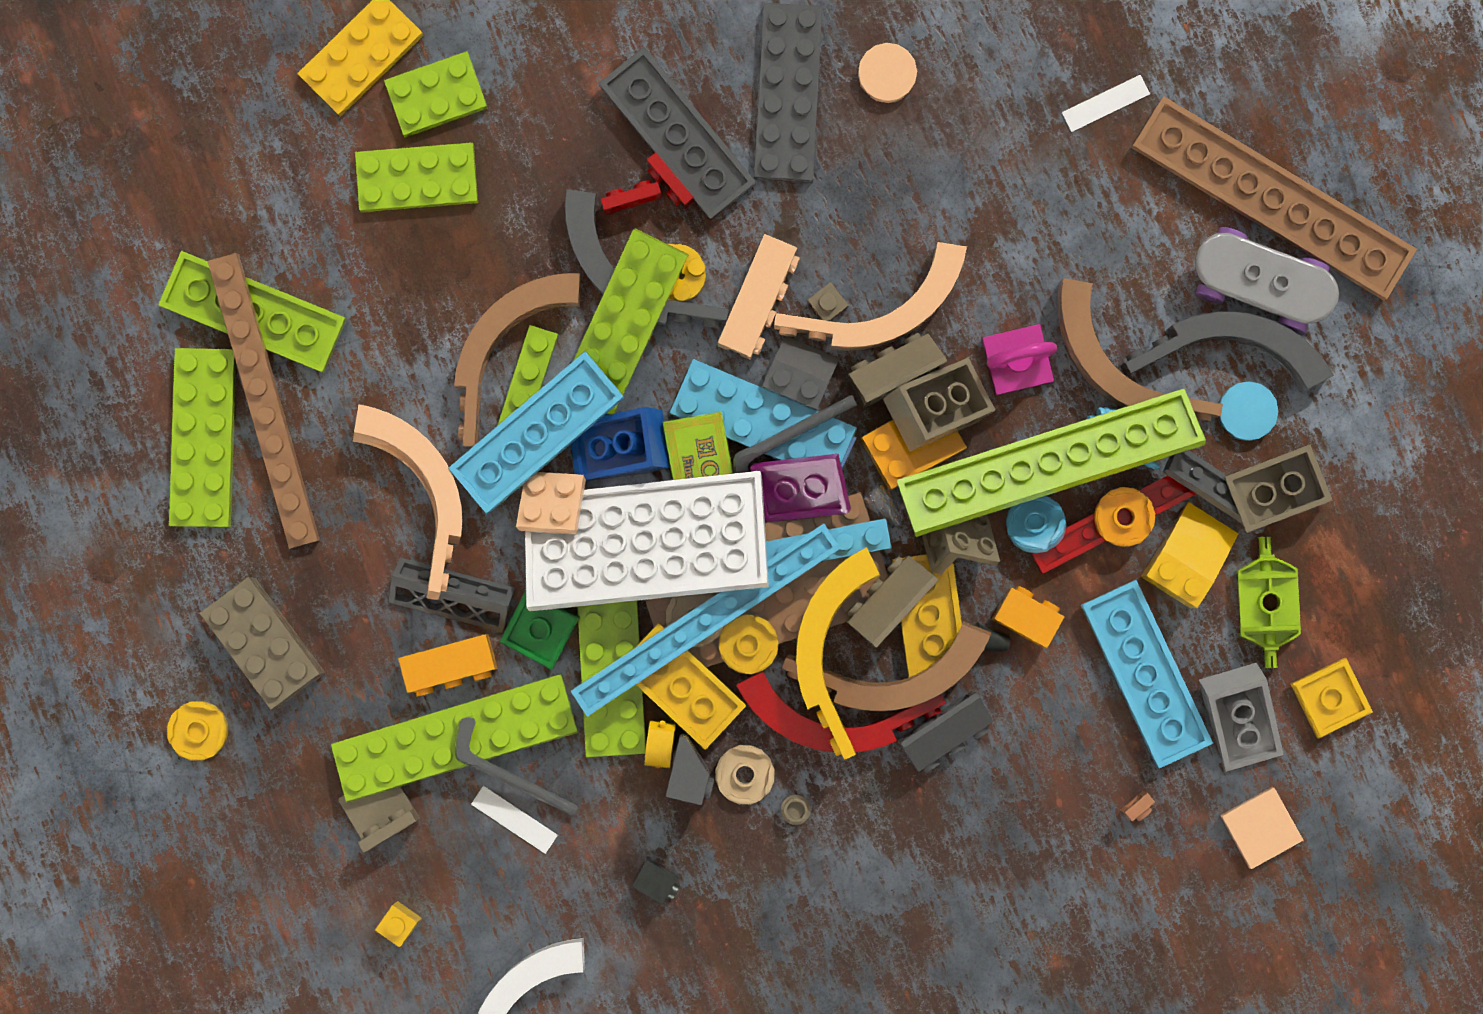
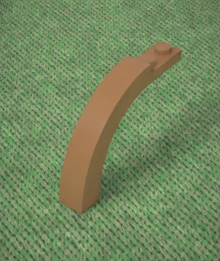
M580 273L546 276L515 288L495 302L473 327L461 351L454 386L457 389L466 390V394H461L460 412H465L464 424L460 423L458 429V440L463 441V447L466 449H471L479 441L482 380L486 365L495 347L514 326L534 314L553 308L580 307L582 282Z
M1063 278L1059 282L1058 289L1060 330L1071 359L1087 382L1098 393L1121 408L1165 395L1166 393L1153 391L1137 384L1122 374L1112 364L1102 350L1092 325L1090 299L1093 283ZM1189 398L1198 421L1211 422L1212 418L1216 419L1221 416L1223 404Z
M963 621L951 646L934 664L916 675L902 680L880 683L865 682L823 668L827 691L830 693L832 689L837 691L834 703L861 710L888 711L918 705L942 694L965 676L983 652L991 632ZM789 654L784 661L782 669L788 671L787 675L798 680L796 656Z

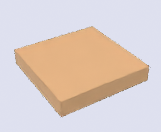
M1274 787L1261 792L1220 815L1250 869L1304 841Z

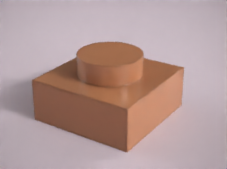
M1142 791L1120 811L1132 822L1135 819L1141 821L1151 813L1152 809L1150 806L1155 801L1147 792Z

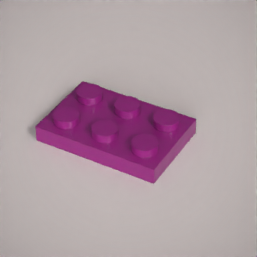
M839 454L753 463L750 467L751 472L760 471L762 475L765 522L848 514L851 510Z

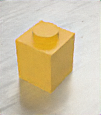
M397 901L388 910L375 931L398 947H401L422 918Z

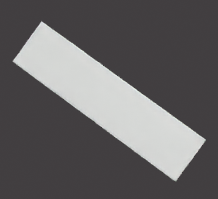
M1138 75L1062 112L1071 132L1150 93L1141 75Z
M485 786L481 788L471 805L545 854L558 836Z

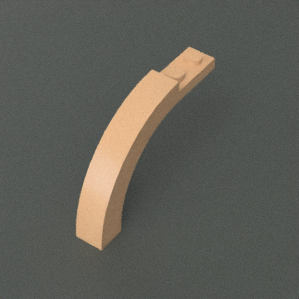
M937 242L932 265L919 290L901 307L887 315L865 322L839 323L776 313L774 329L779 330L780 335L796 337L797 333L809 334L808 338L816 341H826V337L832 338L831 350H864L892 343L920 327L942 305L959 276L967 246Z
M359 404L353 442L377 447L401 460L419 478L429 495L435 516L436 532L426 598L438 600L440 592H446L449 574L443 573L445 562L450 563L452 558L453 545L448 543L459 545L462 531L461 502L454 477L439 451L417 429L390 413Z

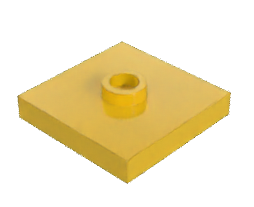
M1342 658L1291 683L1295 695L1317 738H1321L1373 712L1347 658Z

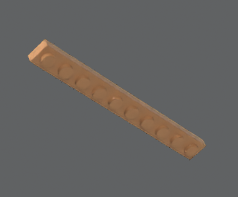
M238 253L209 260V269L288 547L290 549L319 541V534L240 256Z

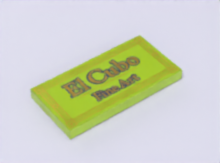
M722 411L663 421L673 480L733 474Z

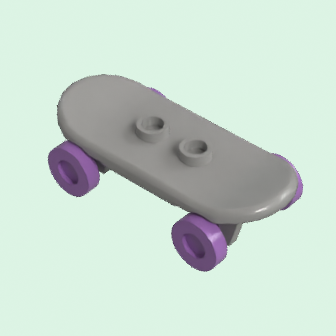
M1219 227L1218 232L1202 242L1197 251L1195 259L1196 271L1200 280L1205 285L1199 284L1195 295L1208 302L1223 304L1226 296L1232 297L1279 315L1278 323L1291 329L1298 335L1306 334L1309 326L1308 323H1316L1328 317L1338 303V285L1334 277L1329 273L1330 267L1327 264L1311 258H1301L1300 260L1247 240V235L1238 230Z

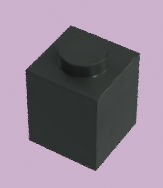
M647 858L631 887L663 905L666 898L670 901L673 900L681 885L676 883L679 875Z

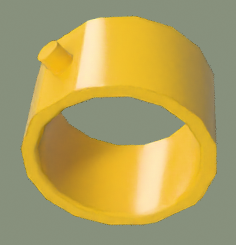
M650 721L644 765L655 766L656 768H670L676 724L665 723V721Z

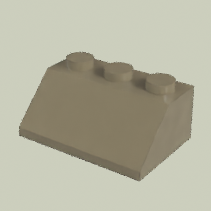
M916 333L905 339V345L901 348L894 350L893 346L877 354L879 359L869 364L867 360H863L851 367L852 373L848 374L847 378L863 409L882 400L898 386L944 367L947 360L929 334L921 337L919 333Z
M909 555L904 559L898 556L887 568L890 572L888 577L883 582L878 578L867 590L870 594L863 604L858 600L846 613L850 617L846 623L873 647L877 648L938 581L932 573Z

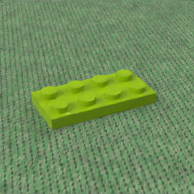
M473 143L355 152L360 212L478 203Z

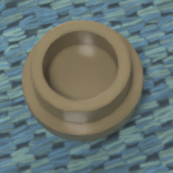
M790 795L781 804V815L789 824H802L810 816V804L801 795Z

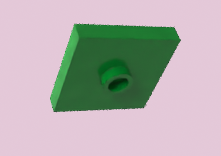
M525 590L500 643L553 670L580 616L565 608L529 611L526 605Z

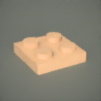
M537 472L523 484L516 523L517 529L519 531L577 535L586 482L584 475Z

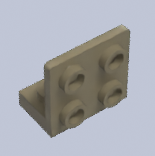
M987 515L922 535L931 573L942 575L956 558L997 565L1000 562Z
M402 787L349 803L346 802L344 795L339 798V803L361 838L358 844L363 853L420 820L419 815Z

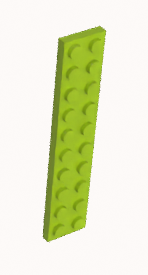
M1181 389L898 479L897 484L915 537L1203 446L1206 439L1185 389Z

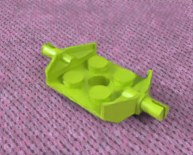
M1258 537V558L1235 571V574H1238L1240 633H1238V637L1262 648L1265 660L1264 668H1278L1276 650H1279L1280 646L1301 635L1298 568L1275 558L1274 554L1271 555V537ZM1267 594H1273L1277 598L1278 604L1273 611H1268L1263 606V598Z

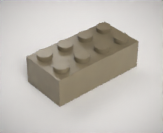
M247 577L200 612V615L270 710L280 708L325 674V671L256 578Z

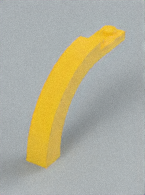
M867 547L839 564L818 587L803 616L797 642V674L806 707L811 709L817 705L820 706L821 710L816 712L823 728L829 727L834 736L829 741L835 755H842L844 760L856 755L826 688L823 674V649L829 626L839 608L856 590L880 577Z

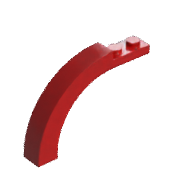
M760 672L736 684L751 709L777 733L803 746L820 751L834 752L829 741L834 738L830 728L824 729L821 723L800 715L786 705L772 689L764 672ZM942 694L926 702L907 707L877 722L863 726L844 727L855 752L873 750L897 741L892 731L893 729L897 728L901 732L914 726L913 719L924 715L928 719L942 712L940 706L946 704Z

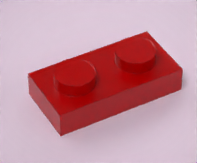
M656 152L647 159L649 167L647 173L654 182H658V184L662 182L669 190L665 194L676 207L681 205L685 210L694 204L692 194Z
M646 180L635 184V189L624 192L623 189H615L605 194L606 197L601 198L605 215L662 199L658 182L651 183V180Z

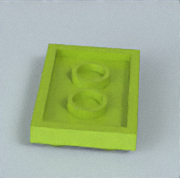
M468 51L384 80L404 137L488 109Z

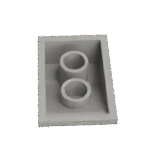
M1257 663L1199 679L1204 705L1226 772L1284 755L1268 682Z

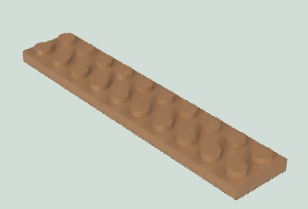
M1165 96L1161 98L1131 147L1315 260L1327 264L1330 269L1383 301L1388 299L1417 251L1412 245Z

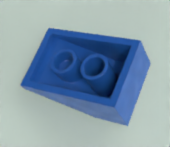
M642 407L603 416L571 443L575 474L584 475L586 481H593L670 468L662 409Z

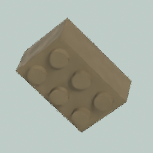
M969 358L898 386L883 398L909 452L978 423L995 411Z

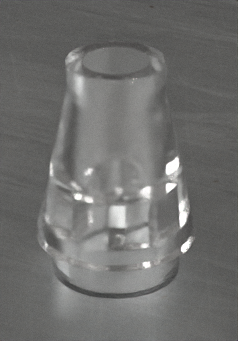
M882 483L876 485L863 497L867 503L866 507L880 518H886V522L891 528L899 525L906 517L901 512L889 487L885 488Z

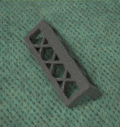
M400 557L391 578L389 603L504 632L508 610L514 597V587L444 569L443 573L449 574L446 592H440L439 599L442 603L438 605L433 604L426 598L431 565ZM398 587L409 589L413 596L407 597L397 594ZM455 604H466L471 611H460ZM484 612L500 613L499 621L488 618Z

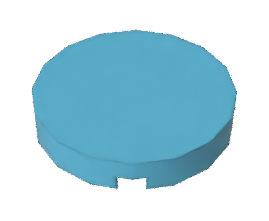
M1251 381L1237 383L1229 388L1219 400V404H1223L1221 416L1218 417L1219 423L1235 439L1243 441L1260 439L1268 434L1276 424L1278 416L1277 400L1271 391L1262 384Z
M1043 496L1012 506L1008 511L1006 526L1008 536L1015 546L1026 552L1040 553L1047 552L1058 545L1064 537L1066 521L1060 505L1050 497Z

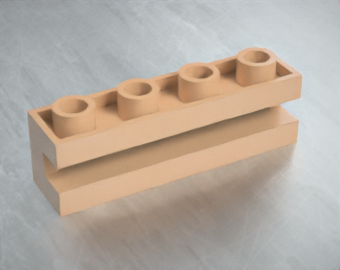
M764 234L720 336L718 347L727 351L732 350L751 360L753 354H760L765 339L761 337L765 326L771 328L777 313L772 310L776 300L782 301L787 291L788 284L784 283L788 272L794 274L800 258L795 256L797 247Z

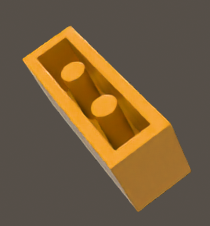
M488 634L398 658L407 693L415 692L417 697L433 693V686L444 684L445 689L463 685L462 679L470 676L474 677V681L492 677L491 671L498 669Z

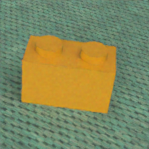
M1017 586L1016 590L1012 587L1008 588L991 620L1042 648H1048L1064 619V616L1058 613L1060 608L1046 600L1042 604L1032 599L1034 594L1021 586Z

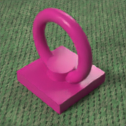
M1040 324L982 337L981 340L995 396L1054 382L1048 357L1056 353L1057 345L1054 342H1044Z

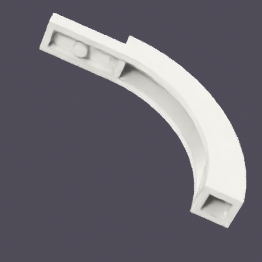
M584 938L551 944L522 959L498 981L485 999L478 1014H507L513 1004L523 994L541 982L564 974L584 972Z

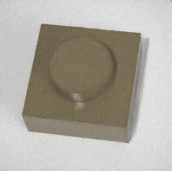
M831 282L807 300L819 318L824 321H831L849 306Z

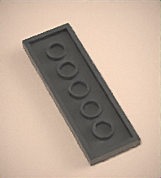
M764 3L754 179L813 182L823 6Z
M645 47L641 48L598 83L599 87L651 150L660 156L692 194L694 202L710 221L756 185L753 177Z

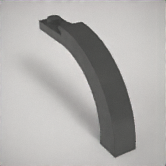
M566 189V224L573 251L587 278L603 296L615 269L606 258L598 240L596 229L597 195L596 193ZM668 300L657 326L667 328L668 318L672 316L674 317L673 321L678 323L691 324L692 319L703 321V326L720 328L721 324L726 325L729 309Z
M1241 312L1201 314L1173 324L1167 329L1172 339L1165 335L1152 342L1153 349L1145 353L1142 349L1134 351L1125 356L1128 362L1121 366L1125 376H1128L1185 346L1209 340H1228L1255 347L1275 359L1289 373L1300 392L1334 376L1320 354L1294 331L1265 317Z

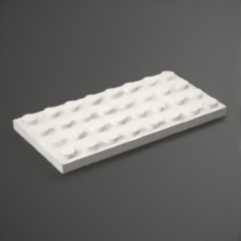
M754 471L584 490L577 535L525 531L527 609L529 611L769 587L761 472Z

